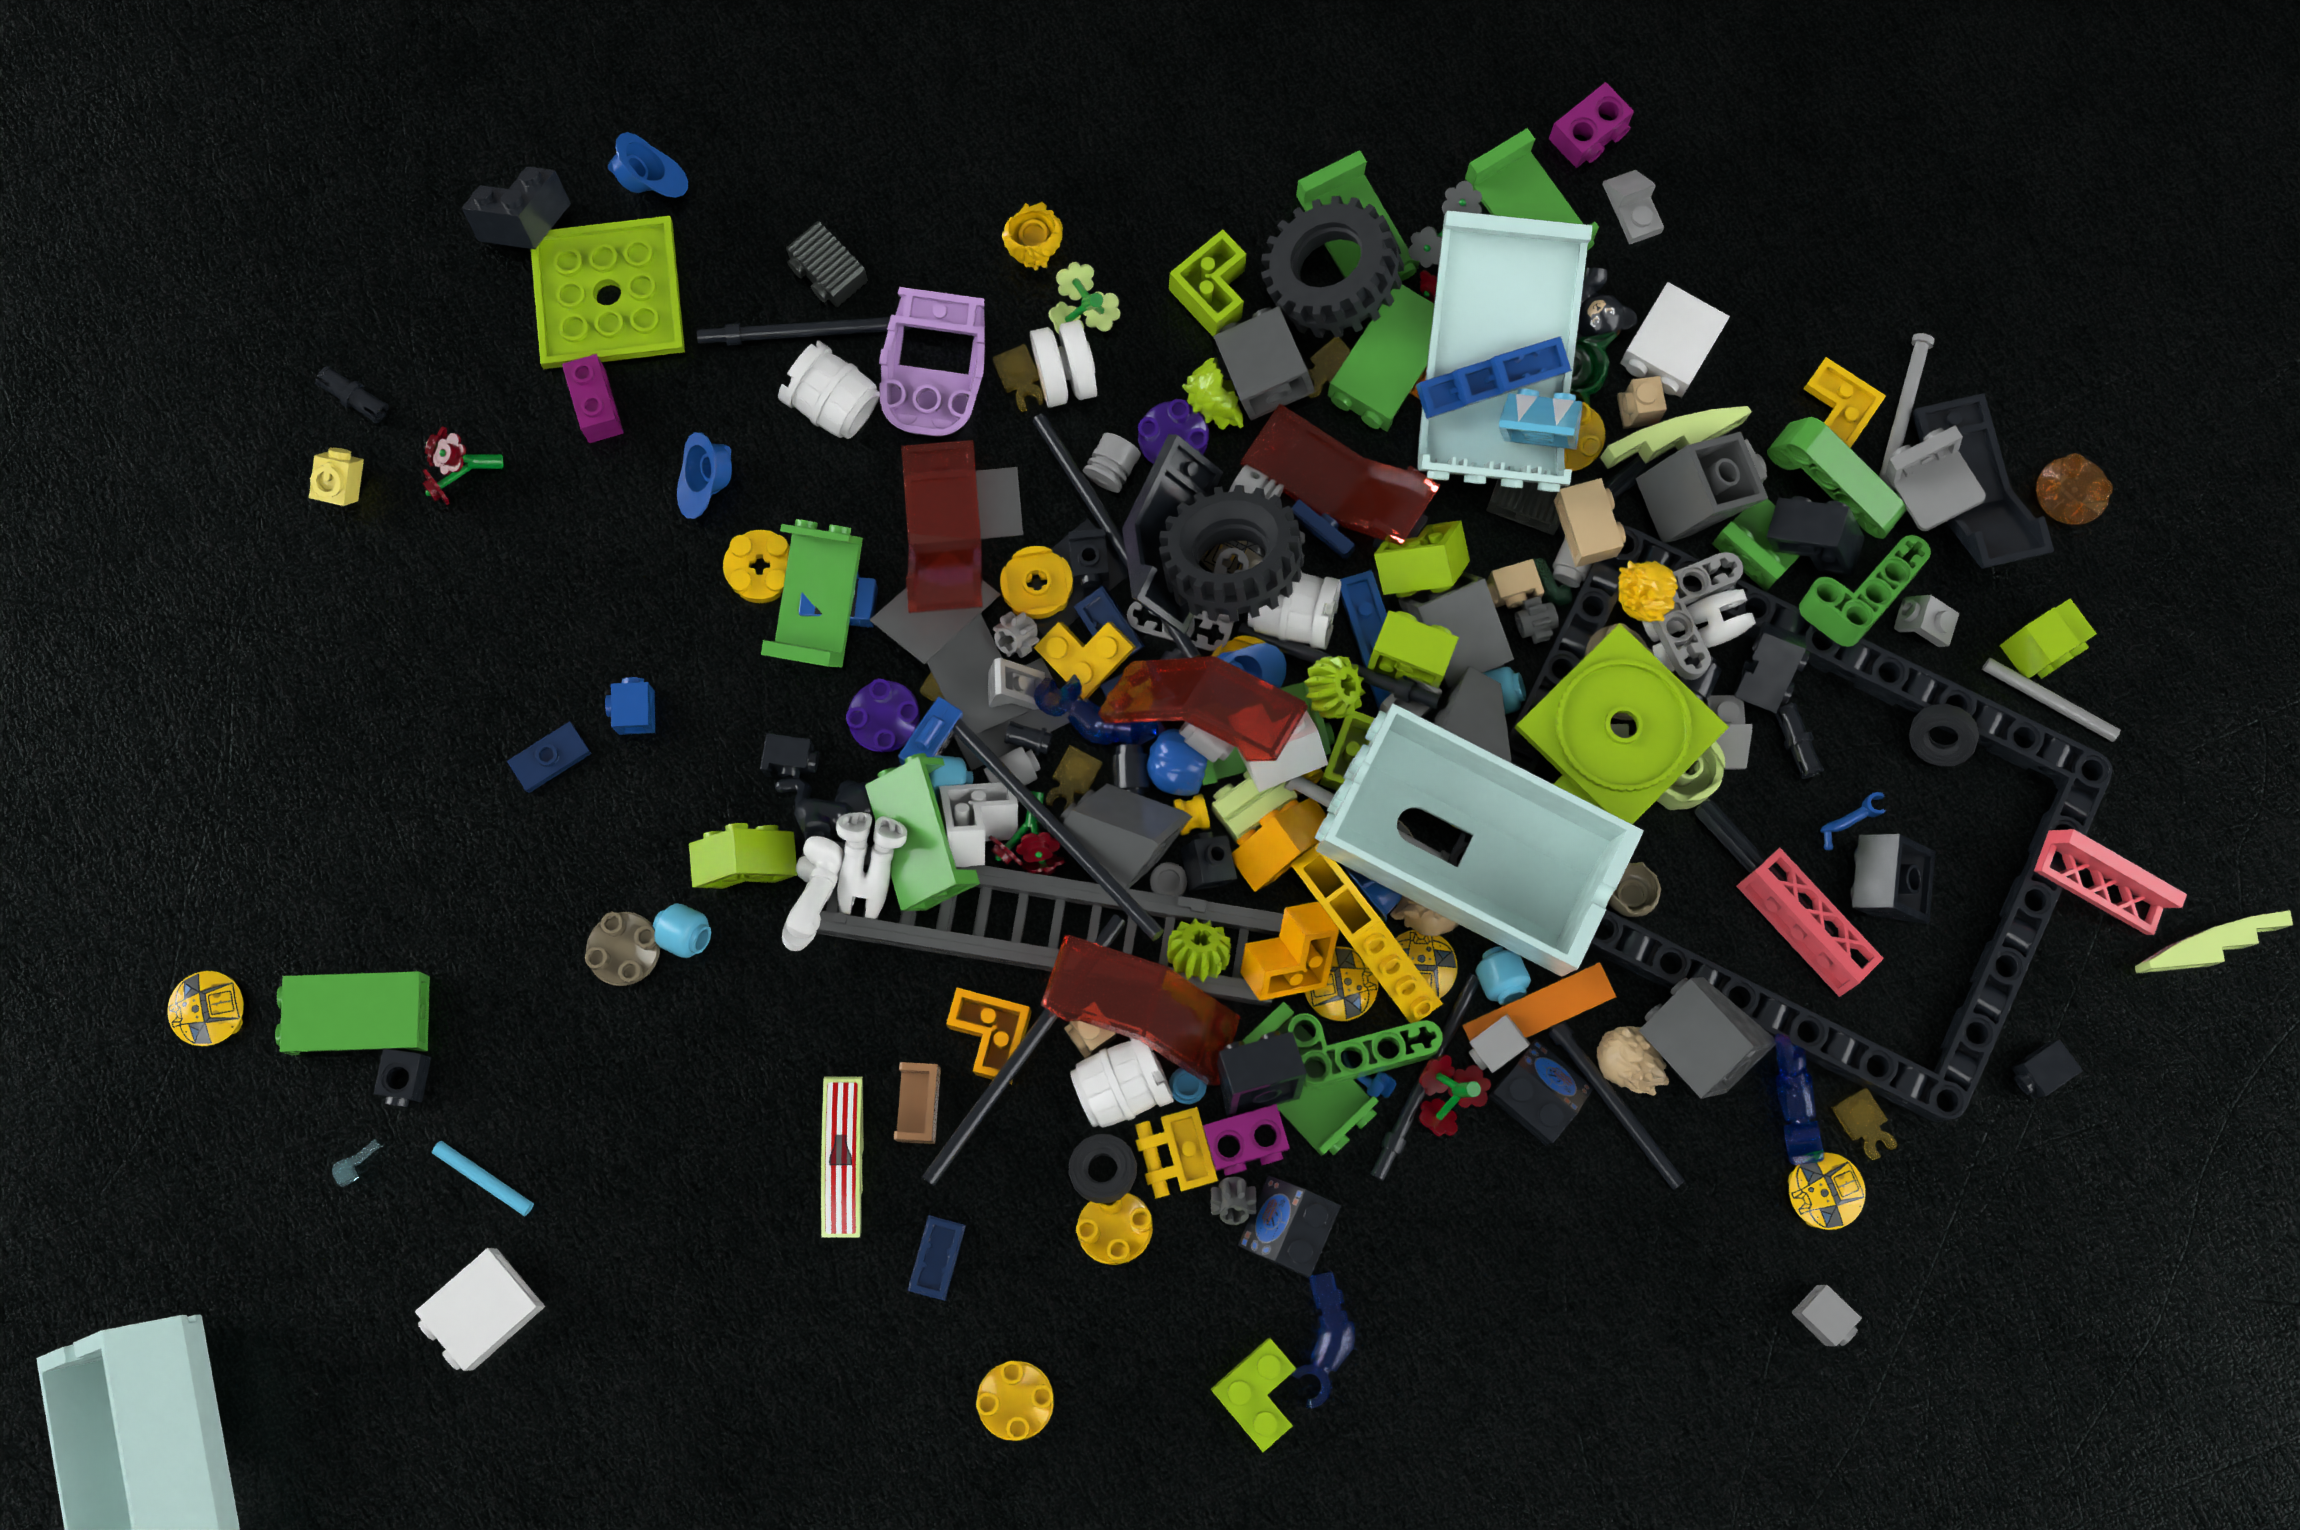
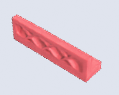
M2075 829L2049 830L2034 869L2036 873L2146 935L2155 934L2164 908H2182L2187 896L2186 893ZM2055 851L2062 854L2066 869L2061 872L2050 868ZM2085 868L2090 870L2094 886L2089 888L2083 887L2078 872ZM2113 884L2118 886L2122 902L2117 904L2111 903L2106 888ZM2141 900L2150 904L2145 921L2139 918L2134 904Z
M1781 848L1777 849L1737 885V888L1839 997L1858 985L1884 959ZM1775 862L1786 872L1787 882L1778 880L1769 870ZM1798 893L1806 894L1812 900L1813 910L1806 909L1799 902ZM1824 920L1831 921L1838 928L1839 937H1833L1825 930ZM1850 948L1858 949L1868 960L1862 968L1851 958Z

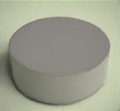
M1172 862L1158 865L1150 877V886L1153 893L1177 897L1182 896L1187 887L1186 874L1183 868Z

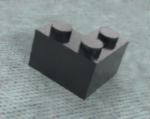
M526 167L509 189L480 185L461 209L478 241L536 249L571 203L555 170Z
M1794 496L1791 499L1778 498L1766 536L1775 552L1808 556L1819 572L1847 576L1854 575L1865 538L1850 507L1838 501H1828L1826 504L1817 503L1800 496Z

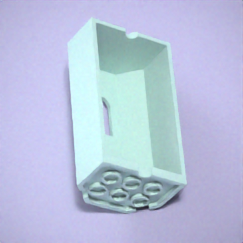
M1392 704L1386 713L1380 710L1365 736V739L1370 741L1368 746L1363 744L1355 758L1352 759L1343 777L1345 781L1336 791L1327 808L1329 813L1322 821L1314 837L1320 841L1316 852L1561 977L1577 970L1605 914L1607 903L1616 890L1644 830L1395 704ZM1411 808L1421 809L1472 835L1458 867L1405 841L1397 829V821L1400 814Z
M179 1315L102 1330L73 1342V1345L64 1346L36 1358L64 1530H240L202 1315L189 1317L187 1315Z

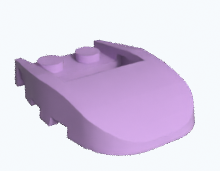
M899 287L898 295L901 299L896 315L891 314L884 348L881 349L879 364H881V383H879L882 411L894 426L909 433L928 436L952 434L962 428L969 420L983 377L985 361L984 299ZM908 326L974 336L969 374L899 365L904 327Z

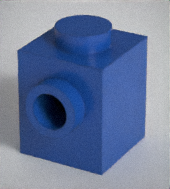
M637 677L624 678L622 683L611 684V695H606L605 709L607 717H611V727L617 734L655 733V690L648 682H644V679Z

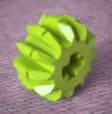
M1328 656L1317 660L1312 667L1308 668L1310 678L1305 680L1304 683L1308 686L1309 690L1305 697L1312 700L1311 710L1318 711L1321 718L1328 719L1345 718L1354 714V710L1362 706L1360 696L1365 694V691L1361 688V681L1364 678L1359 677L1357 674L1358 665L1351 664L1348 657Z
M1194 918L1191 925L1181 922L1177 930H1172L1169 936L1168 962L1173 964L1174 973L1185 972L1187 981L1193 976L1198 977L1202 982L1205 981L1207 976L1217 979L1221 970H1226V966L1229 964L1230 938L1225 936L1223 927L1213 928L1211 920L1202 924Z

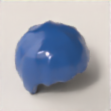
M1168 729L1160 733L1157 740L1150 747L1147 763L1149 778L1155 787L1164 793L1187 797L1198 794L1204 779L1207 758L1184 742L1185 737L1179 734L1180 729Z

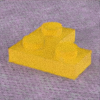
M1825 357L1804 388L1805 391L1833 408L1824 423L1849 448L1852 447L1886 397V395Z
M1058 622L1034 648L1082 699H1088L1137 647L1113 622H1107L1086 645L1063 622Z

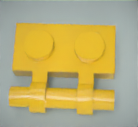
M1197 1107L1161 1117L1164 1132L1153 1135L1150 1121L1135 1125L1139 1138L1136 1140L1138 1152H1143L1148 1173L1145 1174L1147 1185H1152L1155 1199L1170 1195L1166 1182L1168 1179L1177 1177L1181 1192L1218 1181ZM1168 1144L1173 1166L1162 1168L1157 1147Z

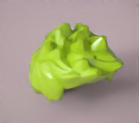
M1217 358L1206 360L1203 365L1193 371L1191 376L1187 377V384L1182 385L1184 390L1189 393L1188 404H1191L1195 414L1200 412L1205 416L1206 423L1214 420L1215 424L1223 430L1229 424L1232 426L1238 425L1242 428L1243 417L1237 404L1239 398L1235 395V386L1232 384V380L1223 379Z

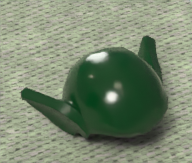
M1614 331L1586 336L1576 340L1570 394L1576 396L1575 401L1585 402L1590 407V395L1601 389L1607 378L1609 358L1605 348L1617 337Z

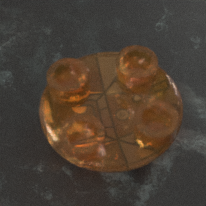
M2076 453L2059 458L2048 464L2041 472L2036 485L2037 498L2043 510L2053 519L2070 525L2085 524L2100 516L2107 507L2113 490L2111 482L2107 480L2103 471L2097 465Z

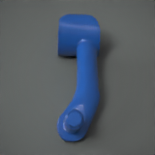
M1880 792L1872 793L1863 800L1862 807L1824 825L1820 830L1821 833H1824V849L1833 850L1832 832L1847 829L1867 816L1877 817L1884 813L1886 810H1876L1871 805V800L1883 799L1885 797L1884 794Z
M1343 1053L1341 1056L1342 1064L1350 1069L1357 1068L1348 1053ZM1378 1072L1374 1079L1369 1076L1357 1078L1359 1082L1367 1087V1093L1371 1097H1378L1381 1094L1383 1097L1388 1098L1396 1086L1395 1080L1383 1072Z

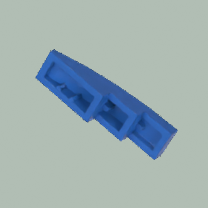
M1561 336L1419 382L1416 384V388L1426 419L1545 381L1572 370Z

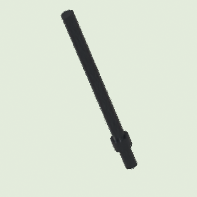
M891 317L741 327L740 323L725 324V328L698 329L697 339L699 344L726 342L727 346L742 345V341L888 332L887 328ZM905 326L904 330H911V327Z
M1244 622L1238 630V636L1259 638L1268 644L1276 646L1283 653L1313 664L1323 657H1336L1298 642L1279 641L1278 638L1255 632L1254 627H1249ZM1358 665L1357 674L1359 677L1364 678L1361 682L1393 693L1396 699L1410 703L1412 700L1436 710L1442 702L1441 695L1417 687V683L1403 677L1398 680Z
M1468 974L1441 1029L1443 1040L1438 1052L1434 1057L1425 1061L1391 1132H1386L1380 1144L1382 1150L1370 1175L1381 1181H1384L1396 1155H1401L1407 1143L1404 1138L1426 1096L1425 1088L1420 1085L1419 1078L1429 1060L1433 1058L1437 1060L1440 1055L1447 1053L1480 986L1477 976Z
M1563 1021L1549 1027L1548 1030L1550 1032L1548 1036L1556 1046L1559 1044L1562 1046L1670 1187L1674 1190L1685 1181L1574 1039L1572 1036L1574 1031L1568 1023Z

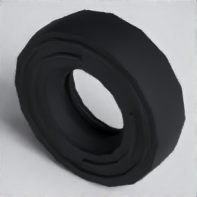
M1937 704L1922 709L1914 717L1909 732L1911 748L1924 761L1937 766H1955L1965 762L1975 752L1979 733L1977 723L1968 712L1953 705ZM1937 726L1950 727L1958 734V740L1953 744L1943 745L1933 741L1929 731Z
M1096 1134L1084 1139L1074 1149L1069 1160V1176L1074 1189L1083 1198L1094 1203H1111L1121 1199L1131 1190L1137 1176V1162L1131 1148L1122 1139L1110 1134ZM1109 1156L1116 1161L1117 1172L1111 1180L1098 1182L1089 1176V1165L1096 1157Z

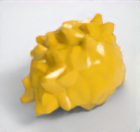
M1043 202L1030 207L1025 203L1023 208L1014 217H1010L1005 224L1002 238L1011 256L1024 264L1026 268L1033 267L1037 271L1039 266L1047 268L1050 256L1054 255L1060 247L1063 227L1060 219L1054 215L1052 210H1046V205Z
M1629 560L1627 568H1619L1621 571L1618 577L1619 601L1622 604L1623 610L1630 617L1638 621H1664V615L1674 609L1675 602L1673 597L1678 589L1677 579L1673 571L1656 561H1646L1641 564L1633 563Z

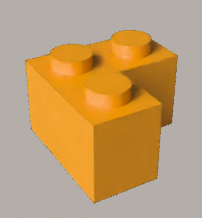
M1308 798L1299 803L1297 799H1294L1279 811L1276 808L1266 814L1259 821L1262 827L1258 831L1252 829L1236 841L1239 847L1232 853L1233 862L1254 892L1277 880L1292 867V862L1320 842L1314 837L1327 814L1317 801Z
M1319 902L1286 907L1279 937L1245 944L1240 973L1259 1001L1327 988L1339 928Z
M956 988L946 1025L951 1030L982 1038L973 1072L977 1076L993 1080L1025 1037L1032 1012L1029 1006Z

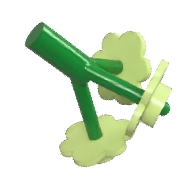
M1072 262L1068 269H1062L1056 275V281L1060 285L1058 291L1062 296L1068 295L1072 300L1083 298L1078 308L1067 306L1064 302H1059L1056 307L1049 311V318L1054 323V328L1058 334L1062 323L1080 320L1081 314L1087 317V326L1090 328L1097 327L1102 332L1109 331L1113 326V321L1120 318L1121 312L1117 308L1119 299L1115 294L1107 293L1104 295L1102 292H1095L1090 295L1087 292L1094 285L1091 279L1094 275V270L1088 264L1080 266L1079 263Z

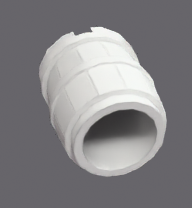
M817 341L816 346L813 344L809 345L798 357L787 373L791 376L789 386L786 387L782 384L778 393L780 401L790 408L795 407L810 419L811 423L817 427H822L839 438L845 437L846 439L853 437L860 430L873 412L880 397V392L876 390V384L858 371L855 365L852 363L848 364L832 354L831 348L821 341Z
M1301 571L1302 577L1300 582H1292L1293 593L1290 597L1278 596V607L1271 610L1265 605L1259 608L1260 616L1251 618L1250 613H1248V626L1254 627L1255 632L1278 638L1279 641L1286 642L1288 640L1309 643L1312 648L1326 650L1334 627L1332 625L1334 614H1337L1341 581L1332 577L1322 579L1304 574Z
M1145 1031L1131 1036V1041L1099 1050V1053L1077 1063L1076 1069L1070 1071L1080 1102L1093 1127L1100 1125L1103 1128L1124 1120L1129 1121L1157 1104L1159 1107H1162L1174 1101L1162 1066L1154 1052H1151L1154 1048Z

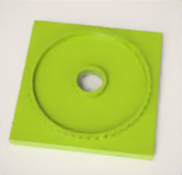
M670 216L553 229L547 233L536 249H531L540 364L543 369L563 367V363L594 354L598 355L601 362L685 352L673 223ZM612 285L621 290V296L614 304L602 305L597 302V294L603 287Z
M1620 623L1515 726V729L1593 805L1630 824H1633L1729 728ZM1625 713L1631 716L1636 723V733L1629 738L1617 736L1612 731L1610 725L1614 714Z

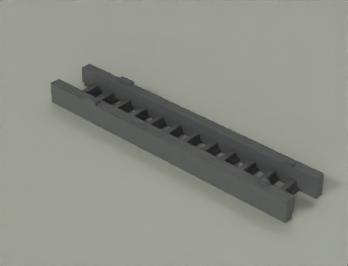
M835 842V843H837V844L843 849V851H844V847H845V846L843 845V843H842V842ZM867 847L863 869H869L872 847ZM977 865L956 867L957 870H976L980 882L979 885L974 886L981 889L972 935L951 932L958 895L940 903L936 929L915 926L917 911H901L899 923L878 920L879 915L876 919L865 918V906L863 917L840 913L837 899L838 880L834 889H832L833 892L828 900L826 911L820 912L821 921L816 934L1071 974L1098 937L1102 908L1124 910L1096 883ZM1127 889L1126 891L1149 915L1166 918L1159 965L1131 961L1137 924L1129 916L1122 959L1102 956L1087 976L1088 978L1270 1007L1272 999L1259 1001L1245 979H1242L1240 970L1249 931L1279 936L1283 913L1208 902L1207 900L1183 896L1177 897ZM993 890L1019 894L1011 941L985 937ZM1029 896L1056 900L1048 947L1021 943ZM1066 902L1093 906L1085 953L1058 949ZM1196 918L1202 924L1211 920V924L1214 926L1239 930L1232 977L1218 975L1216 979L1207 976L1205 981L1202 982L1198 977L1193 976L1187 981L1185 972L1174 973V968L1168 967V940L1172 930H1174L1175 919L1192 922Z

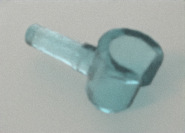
M375 1139L356 1155L334 1164L332 1174L338 1185L343 1187L359 1178L354 1167L361 1164L363 1160L380 1147V1144Z

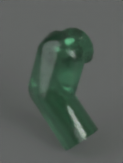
M1535 559L1534 563L1545 592L1543 595L1547 601L1552 602L1554 607L1561 608L1562 604H1569L1572 601L1570 587L1567 585L1557 587L1546 559Z

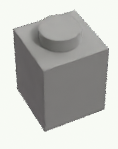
M1506 1014L1469 1042L1473 1047L1469 1054L1481 1070L1488 1067L1493 1073L1526 1049L1530 1043L1509 1015Z
M1816 1285L1792 1312L1825 1346H1837L1838 1344L1844 1346L1856 1335L1858 1329L1855 1325L1862 1319L1828 1285Z

